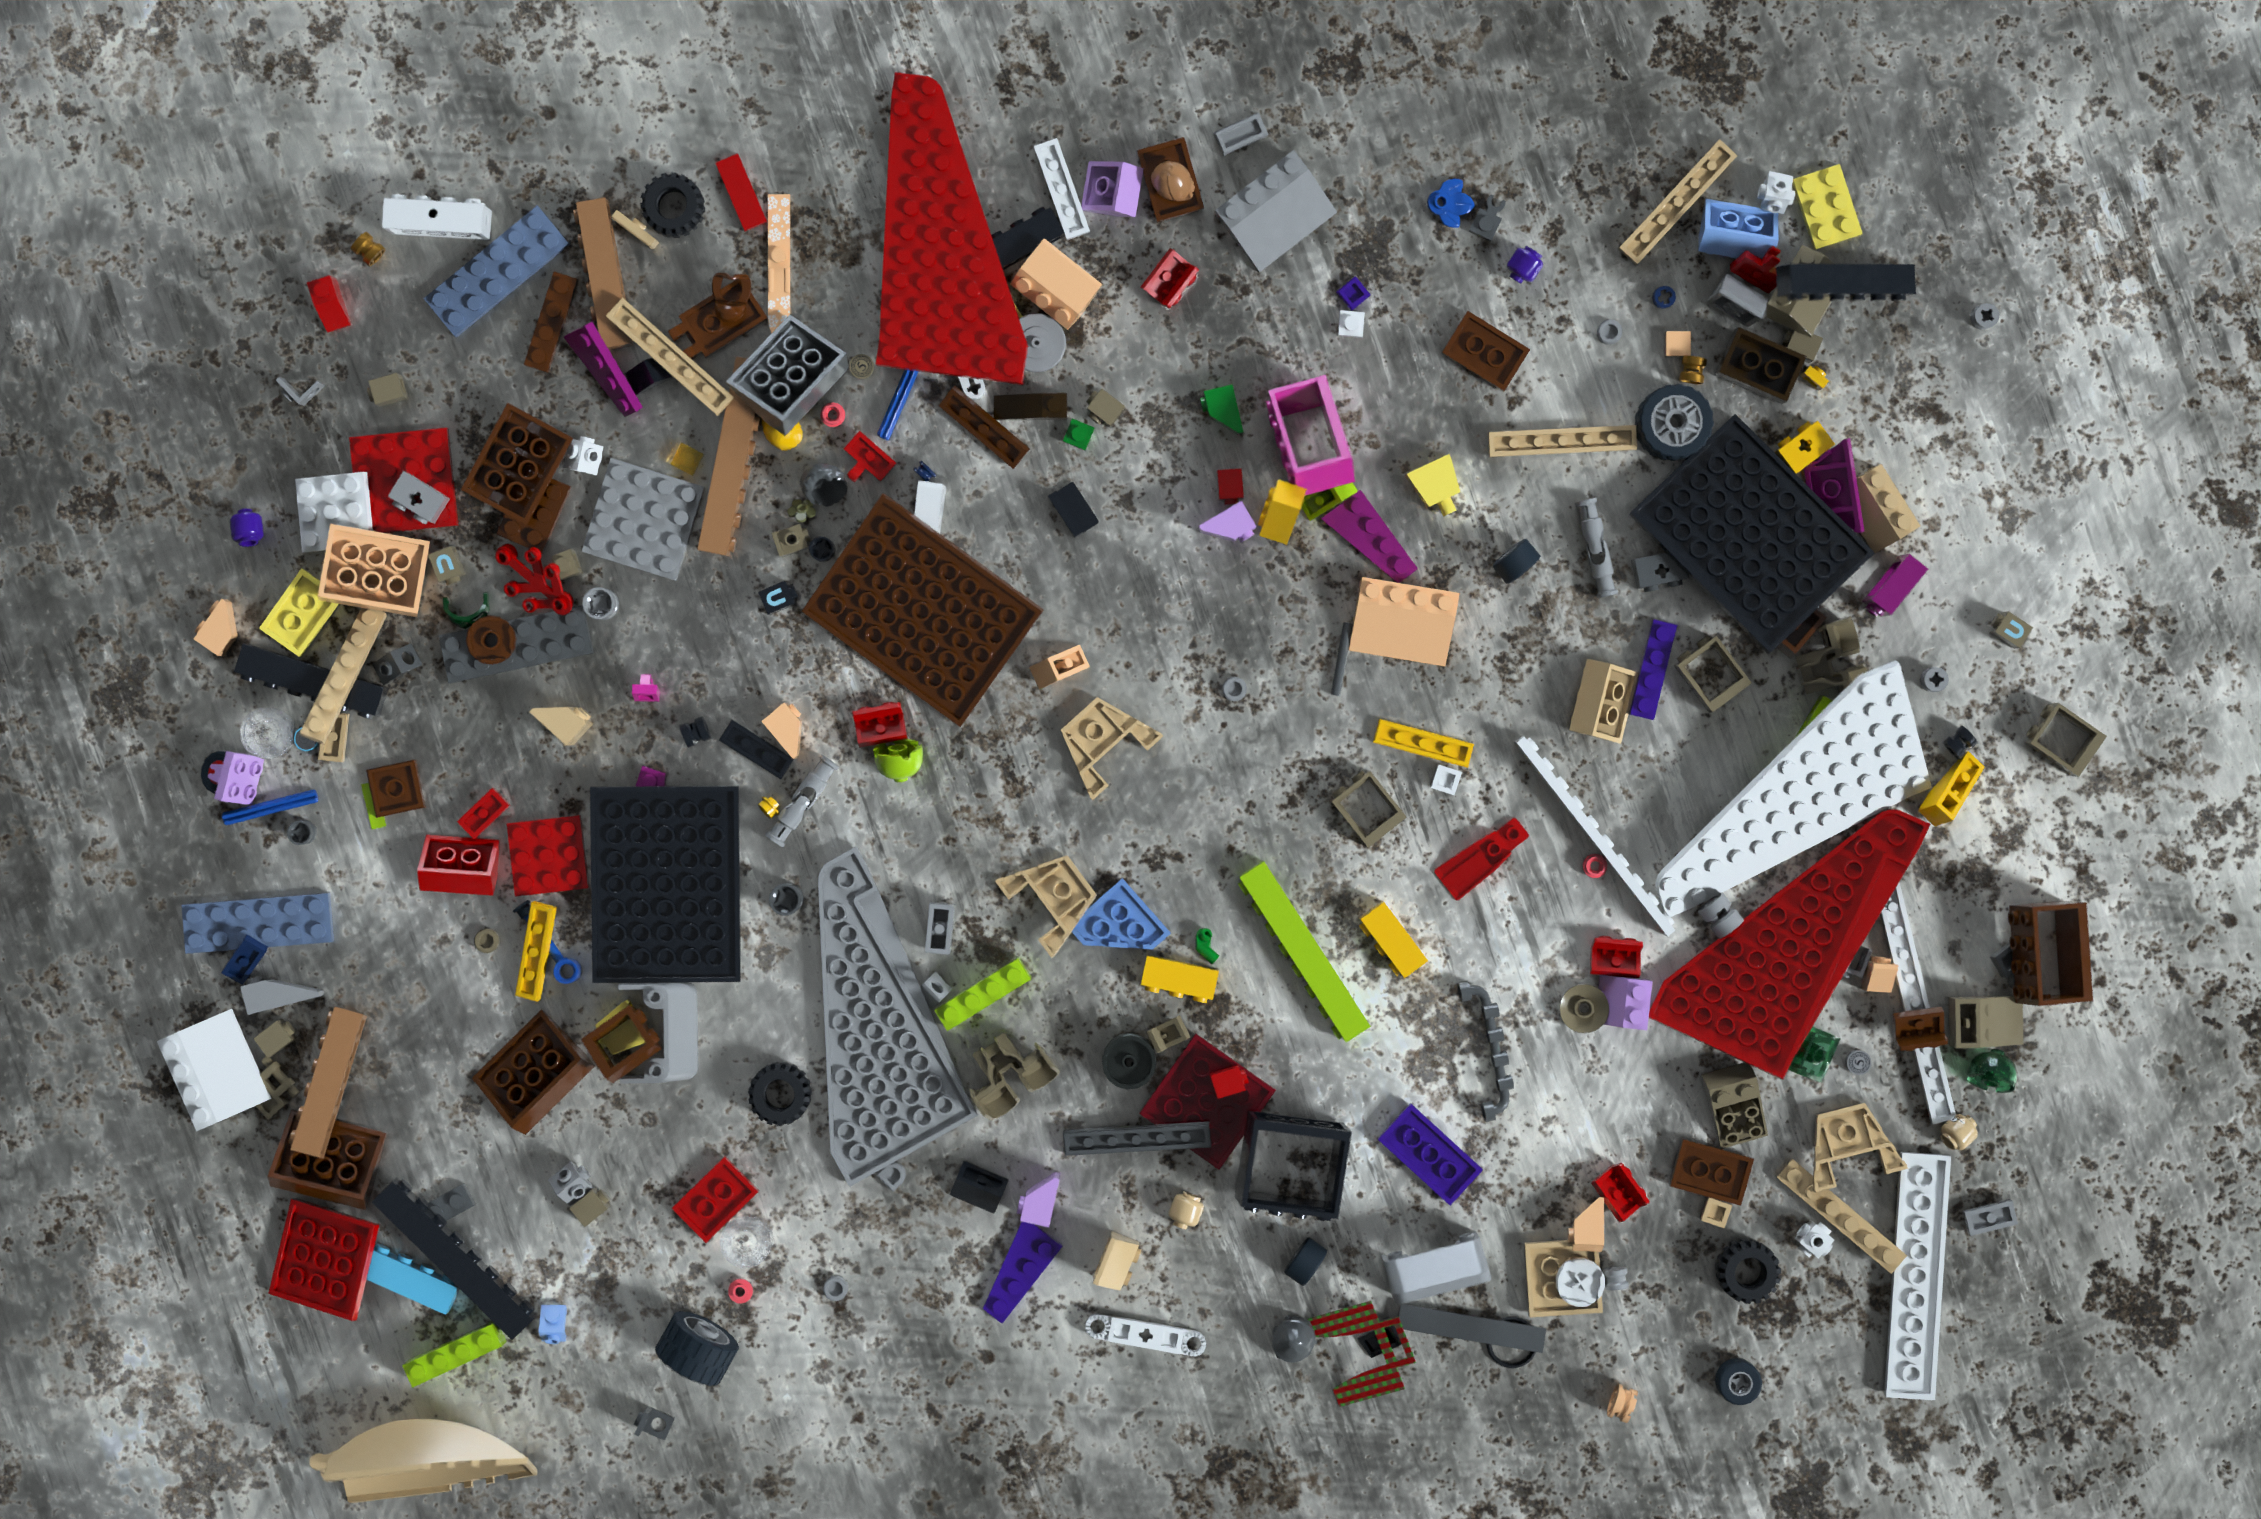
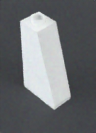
M918 481L914 515L940 533L946 487L939 483Z

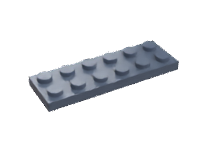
M537 205L423 299L457 338L570 244Z
M330 893L181 905L185 954L236 950L246 935L268 947L334 942Z

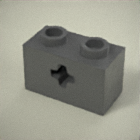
M1668 553L1631 560L1637 589L1644 588V592L1659 590L1658 585L1668 583V588L1683 585L1682 580L1689 578L1688 573ZM1659 565L1661 569L1665 568L1666 573L1662 574V578L1660 575L1655 574V570L1659 569Z

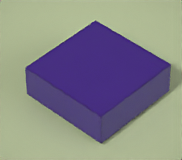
M1356 276L1336 291L1350 311H1353L1371 296Z

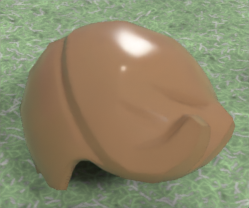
M1165 161L1160 163L1151 174V183L1162 198L1175 201H1186L1192 198V193L1195 189L1194 182L1189 171L1182 164L1175 161Z

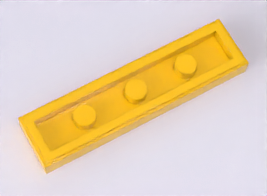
M1382 719L1378 720L1373 743L1468 768L1474 746L1472 743Z
M537 901L531 902L515 996L536 1002L541 1000L557 909L555 906Z

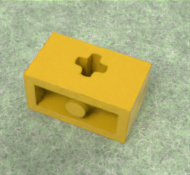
M1807 421L1797 429L1799 434L1792 439L1790 436H1787L1777 444L1779 449L1774 453L1795 474L1835 445L1818 421L1812 424ZM1806 442V450L1800 451L1801 443Z

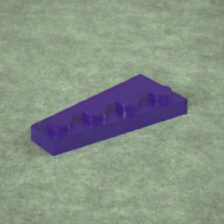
M1021 1221L983 1309L1000 1323H1003L1063 1245L1036 1224Z

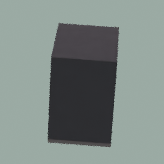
M653 358L643 360L625 373L636 396L675 378Z
M1387 1316L1386 1318H1384V1319L1381 1320V1321H1384V1320H1387V1319H1390V1318ZM1394 1325L1384 1328L1392 1349L1402 1345ZM1374 1330L1367 1331L1357 1338L1371 1358L1382 1354Z

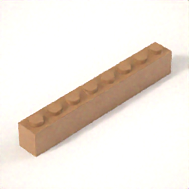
M736 356L733 373L747 358ZM731 388L729 393L734 399L725 409L697 549L728 557L730 552L735 551L737 538L733 537L735 528H739L741 522V514L738 513L739 505L744 504L746 490L743 489L744 480H749L751 466L748 465L749 455H754L756 441H752L754 431L758 432L761 417H757L758 414Z

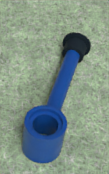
M530 900L525 901L513 910L514 913L517 912L522 920L525 919L526 922H528ZM551 940L549 954L556 962L553 971L554 977L563 984L576 982L582 975L581 964L575 959L564 958ZM566 964L573 968V975L570 978L565 977L562 973V969Z

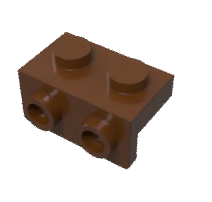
M1942 1006L1893 1013V1036L1900 1051H1913L1925 1047L1936 1048L1940 1045L1948 1044Z

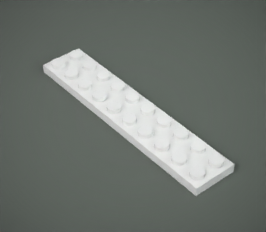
M1900 1152V1157L1905 1161L1908 1169L1899 1171L1894 1245L1903 1251L1907 1257L1892 1273L1884 1396L1890 1398L1935 1400L1951 1156Z

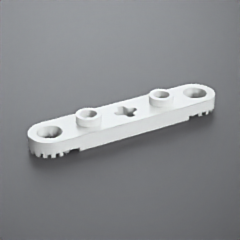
M1101 1313L1090 1315L1085 1324L1086 1332L1090 1337L1114 1343L1189 1356L1201 1355L1206 1348L1204 1335L1195 1330ZM1097 1319L1102 1320L1105 1324L1104 1330L1099 1333L1092 1331L1090 1327L1091 1323ZM1144 1329H1149V1333L1153 1334V1337H1149L1147 1341H1143L1142 1336L1139 1335V1332H1144ZM1196 1337L1200 1339L1201 1346L1197 1350L1189 1349L1187 1346L1189 1338Z

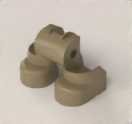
M1851 616L1821 625L1817 630L1822 636L1825 647L1795 657L1798 664L1796 669L1801 671L1804 681L1801 682V685H1804L1806 695L1835 686L1840 695L1859 675L1868 672L1864 663L1849 667L1845 671H1834L1832 660L1840 656L1845 657L1860 653L1861 651L1858 635Z
M1003 1032L998 1037L995 1036V1042L984 1049L981 1046L977 1052L972 1054L990 1083L978 1090L969 1089L972 1100L985 1118L988 1120L998 1119L1011 1111L1020 1102V1098L1004 1078L1003 1074L1009 1069L1013 1068L1019 1074L1020 1080L1029 1092L1043 1088L1059 1075V1068L1041 1045L1035 1042L1034 1046L1036 1049L1024 1058L1010 1037Z

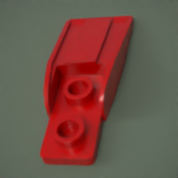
M1512 818L1497 831H1492L1437 867L1434 873L1454 899L1460 900L1493 873L1511 855V851L1529 837V834L1516 818Z

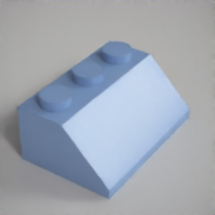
M1705 199L1699 231V252L1737 259L1747 250L1762 259L1771 246L1777 247L1779 241L1778 213H1771L1758 207Z

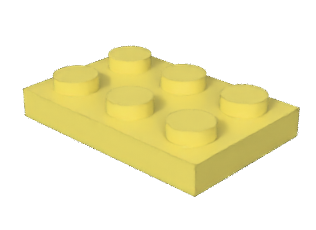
M1840 164L1793 179V188L1814 250L1863 234Z
M302 568L259 627L260 630L298 657H302L339 605L337 603L319 601L320 580Z

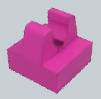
M641 674L640 684H632V695L635 701L659 702L660 691L657 685H653L651 674Z

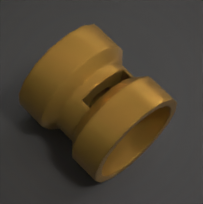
M368 232L361 234L350 248L356 255H361L363 261L369 267L374 265L386 251L380 243L373 242V237Z
M1683 356L1682 365L1684 367L1680 373L1679 381L1703 384V369L1707 365V359L1696 356Z

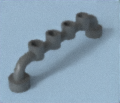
M1468 981L1457 983L1460 1001L1472 1000V995H1477L1482 1004L1481 1010L1486 1024V1035L1490 1044L1491 1060L1495 1069L1500 1101L1494 1106L1492 1101L1481 1103V1111L1485 1122L1496 1120V1115L1502 1113L1508 1107L1510 1102L1509 1090L1514 1089L1511 1074L1506 1075L1504 1066L1509 1065L1508 1054L1506 1050L1501 1051L1499 1042L1504 1041L1502 1027H1496L1494 1019L1500 1016L1497 1003H1491L1490 996L1484 988L1478 985H1469Z

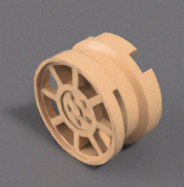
M1617 1384L1608 1404L1607 1416L1612 1418L1615 1414V1417H1618L1621 1422L1628 1423L1631 1418L1629 1415L1634 1411L1637 1402L1634 1395L1637 1396L1638 1391L1632 1388L1629 1390L1623 1389V1385Z

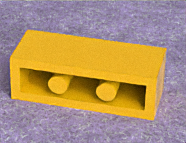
M1278 480L1275 488L1270 487L1257 524L1261 526L1259 536L1287 545L1307 489Z
M1384 901L1378 903L1359 918L1362 922L1359 927L1367 937L1373 936L1377 942L1373 946L1382 957L1384 955L1388 956L1391 960L1388 966L1396 976L1401 974L1406 978L1428 961Z
M1146 955L1141 985L1145 986L1144 990L1159 993V990L1163 989L1169 991L1168 995L1183 998V995L1186 994L1193 996L1192 1000L1207 1003L1208 999L1213 1000L1219 970Z

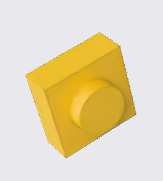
M1808 366L1799 375L1818 391L1823 389L1829 382L1825 378L1826 373L1817 366Z

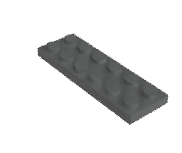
M583 605L572 607V610L566 615H560L552 611L509 620L508 622L513 627L516 635L515 650L507 660L495 665L481 663L470 654L466 644L467 631L469 629L438 635L448 683L450 684L594 653ZM489 633L485 637V644L488 647H494L498 642L497 636L494 633Z

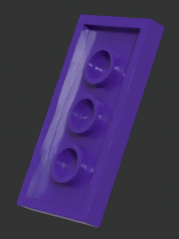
M1411 1103L1377 1138L1450 1206L1483 1171L1473 1159Z

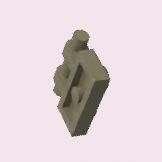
M266 1056L261 1060L266 1069L263 1072L260 1069L259 1071L266 1090L272 1099L260 1103L256 1107L269 1120L289 1103L283 1096L285 1092H288L294 1098L300 1091L295 1086L296 1082L291 1077L288 1078L280 1069L281 1065L277 1061L274 1062L271 1057L267 1058ZM271 1075L281 1084L278 1088L268 1079Z

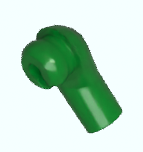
M1203 928L1196 934L1195 949L1212 965L1219 958V955L1211 948L1212 931L1208 928Z

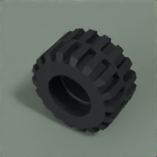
M671 172V175L662 173L661 177L657 178L655 176L652 178L653 182L650 185L647 183L644 187L646 189L645 193L642 192L641 194L642 203H640V208L647 223L657 233H661L665 237L673 236L674 238H680V235H689V231L692 229L695 231L698 228L696 225L703 220L702 214L705 213L704 197L696 184L688 179L687 176L683 174L678 175L674 172ZM671 192L683 194L687 200L684 213L674 219L663 217L659 211L661 199Z
M775 1062L762 1068L752 1079L751 1086L748 1089L750 1097L748 1101L753 1107L751 1109L753 1113H757L758 1118L761 1121H767L769 1125L777 1124V1126H783L798 1120L811 1102V1083L806 1078V1073L803 1070L800 1071L798 1066L794 1064L789 1065L788 1062ZM774 1080H784L794 1090V1100L785 1108L775 1107L767 1099V1086Z
M1745 1238L1741 1239L1740 1242L1735 1240L1731 1242L1732 1245L1730 1247L1725 1246L1723 1248L1724 1253L1722 1255L1719 1254L1717 1257L1719 1263H1715V1269L1717 1270L1715 1275L1720 1282L1721 1288L1730 1297L1738 1302L1743 1301L1745 1304H1750L1751 1302L1757 1304L1761 1302L1760 1299L1762 1298L1765 1300L1770 1298L1768 1294L1771 1291L1775 1293L1777 1290L1775 1285L1776 1283L1780 1284L1781 1280L1778 1277L1781 1274V1268L1778 1266L1779 1261L1774 1256V1253L1764 1244L1753 1239L1750 1241ZM1747 1258L1757 1259L1761 1265L1759 1277L1750 1284H1740L1735 1278L1737 1265Z

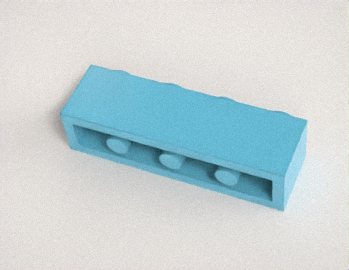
M377 1243L374 1246L366 1280L445 1315L451 1310L460 1289L445 1274L441 1275L434 1272L435 1268L424 1263L418 1265L412 1262L413 1259L405 1254L399 1253V1255L391 1253L389 1252V1247Z

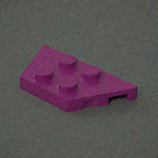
M1846 438L1804 468L1806 485L1854 532L1862 533L1864 532V524L1851 439Z

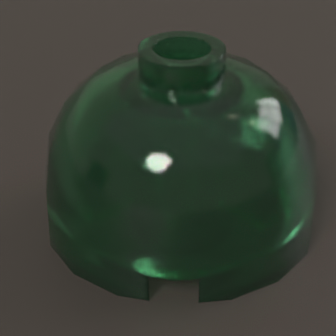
M1991 1049L1990 1052H1982L1972 1059L1966 1077L1970 1084L1980 1089L1988 1090L1987 1086L1995 1087L1997 1093H2010L2015 1089L2018 1072L2014 1062L2005 1056V1052Z

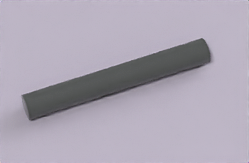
M1343 622L1331 695L1341 696L1353 627L1352 623Z

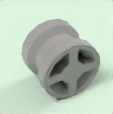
M1990 303L1982 304L1972 311L1971 323L1979 330L1988 329L1998 322L1999 311Z
M1937 667L1926 669L1920 677L1921 686L1929 692L1942 691L1946 688L1949 681L1946 671Z
M1627 1267L1602 1269L1603 1275L1606 1277L1605 1290L1629 1288V1284L1625 1279Z

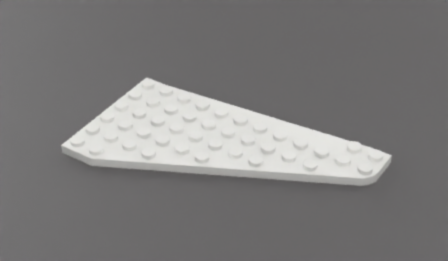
M1896 660L1859 675L1660 871L1656 879V890L1663 912L1666 911L1672 917L1689 910L1906 798L1932 788L1900 664Z

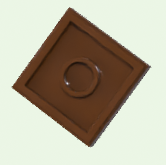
M416 760L366 770L376 818L426 808Z

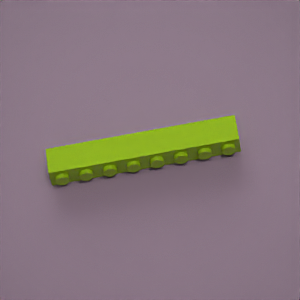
M1262 861L1240 875L1241 882L1238 883L1245 896L1250 893L1255 902L1251 905L1258 916L1263 914L1267 919L1268 923L1265 924V927L1272 937L1278 936L1281 941L1278 945L1285 958L1290 955L1295 964L1291 967L1298 978L1303 976L1308 984L1304 986L1312 999L1314 997L1318 998L1321 1003L1318 1009L1325 1019L1330 1017L1334 1023L1331 1029L1338 1040L1343 1038L1345 1042H1348L1370 1028V1024L1266 863Z

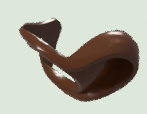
M716 273L714 275L712 293L715 298V314L719 319L725 322H735L742 318L746 303L751 294V280L748 275L734 274L731 276L728 273ZM723 278L741 280L742 294L739 300L728 301L722 297L721 284Z

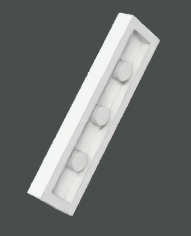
M1056 138L1034 146L1066 239L1070 240L1089 233L1090 230L1058 139Z

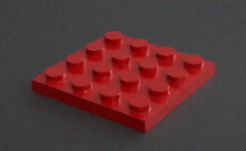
M449 428L349 437L352 472H367L374 532L392 533L459 526ZM403 471L412 474L450 498L435 524L429 521L423 524L413 517L415 514L408 508L406 511H403L392 504L394 500L388 497ZM415 495L413 498L419 504L423 501L418 495Z
M297 1198L291 1199L268 1294L350 1321L357 1320L380 1224Z

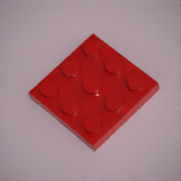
M581 815L507 823L515 897L589 888Z

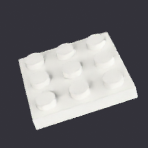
M367 472L295 479L302 553L326 551L330 524L373 531Z

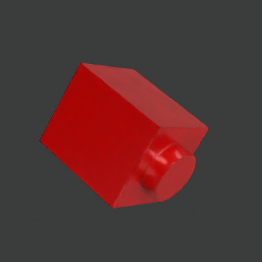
M1242 468L1217 470L1219 501H1224V505L1239 503L1240 499H1244Z
M1238 1065L1210 1073L1218 1099L1246 1091L1244 1084L1249 1083L1245 1069L1240 1070Z

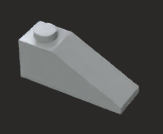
M261 976L247 979V985L240 986L247 1015L325 995L321 989L274 979L262 980Z

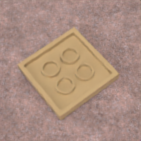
M1568 1240L1524 1243L1529 1317L1603 1313L1602 1296L1587 1307H1576L1568 1304L1560 1297L1556 1289L1555 1278L1558 1269L1564 1262L1576 1257L1590 1259L1600 1267L1599 1252L1572 1251V1243H1568Z

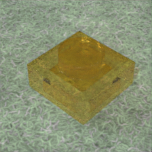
M681 442L671 465L694 476L704 454Z

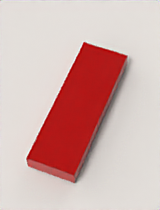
M737 153L716 162V166L744 231L746 232L767 223V219L739 154Z

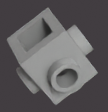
M572 1161L549 1179L556 1195L569 1206H572L593 1188L588 1179L591 1177L589 1172L582 1165L578 1167Z

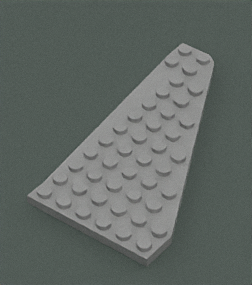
M857 846L827 862L822 867L818 876L830 1153L849 1187L978 1116L961 1082L869 867Z

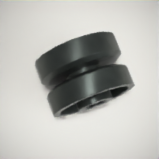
M1134 1033L1120 1034L1111 1039L1104 1049L1102 1057L1103 1071L1108 1080L1115 1086L1127 1090L1137 1089L1148 1083L1154 1075L1156 1067L1155 1051L1149 1041L1141 1035ZM1128 1057L1134 1060L1131 1066H1126V1062H1124Z

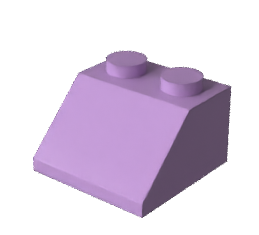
M1089 161L1081 205L1082 210L1117 217H1135L1143 168L1125 162Z
M1242 501L1198 526L1200 533L1233 542L1239 539L1240 543L1254 535L1253 530L1256 528Z
M1600 975L1598 989L1604 993L1609 1004V1014L1604 1025L1647 1030L1653 981L1641 978Z
M1054 1172L1028 1189L1025 1197L1020 1196L1017 1214H1021L1020 1221L1049 1227L1060 1172Z

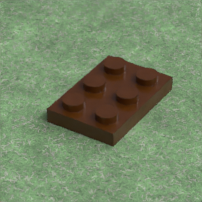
M1184 137L1137 150L1157 223L1204 210ZM1165 161H1175L1182 164L1189 171L1194 182L1195 189L1192 193V198L1186 201L1162 198L1151 183V174L1154 169Z
M1467 311L1441 354L1504 392L1530 349Z
M552 479L528 524L525 525L505 514L496 535L529 549L536 547L543 554L572 487Z
M1682 1138L1669 1186L1741 1206L1754 1158Z

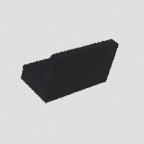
M1074 482L1048 495V498L1075 538L1099 523V520Z
M963 1161L950 1195L983 1210L995 1213L1009 1179Z

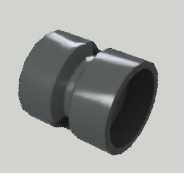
M789 882L776 886L769 895V903L772 910L784 916L798 911L804 901V895L800 887Z

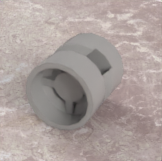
M596 587L590 589L585 594L583 608L588 616L598 620H607L616 615L619 609V600L613 591Z
M1723 892L1711 898L1698 910V913L1705 922L1712 923L1710 928L1719 939L1731 933L1744 921L1736 909L1730 908L1731 902ZM1722 911L1723 914L1718 917L1716 914Z

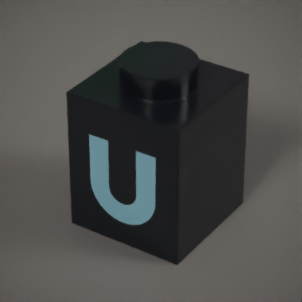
M782 581L758 592L768 615L775 614L797 604L795 600L798 597L797 591L793 583L789 585L787 581Z

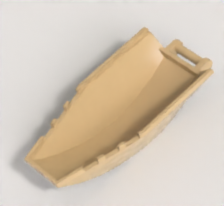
M434 1419L400 1420L376 1426L359 1434L331 1454H315L309 1461L310 1466L314 1470L320 1471L324 1481L343 1480L349 1503L451 1491V1485L464 1483V1488L473 1487V1481L486 1479V1484L495 1483V1477L508 1475V1480L537 1475V1468L526 1456L495 1436L464 1424Z

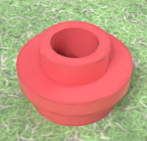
M828 403L821 410V420L829 427H837L845 419V411L838 403ZM831 411H836L838 414L834 420L829 418Z
M1590 854L1583 861V871L1591 878H1599L1607 871V861L1602 855ZM1593 861H1597L1599 864L1597 870H1592L1590 867Z
M745 1279L734 1280L728 1288L729 1297L735 1303L742 1304L747 1302L753 1294L751 1283ZM738 1287L743 1288L745 1294L742 1296L738 1295L736 1289Z

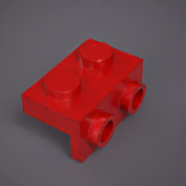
M1169 248L1140 288L1162 306L1171 308L1179 302L1184 289L1195 281L1199 269L1187 262L1176 251Z
M886 702L882 706H866L852 711L859 748L908 739L900 702Z
M1609 936L1594 938L1591 945L1590 974L1639 978L1641 975L1643 942L1633 938H1625L1623 940L1612 939Z
M1623 1163L1610 1166L1591 1182L1600 1197H1604L1605 1204L1619 1223L1624 1222L1640 1207L1650 1203L1646 1197L1645 1190L1637 1184L1632 1177L1630 1169L1624 1166Z

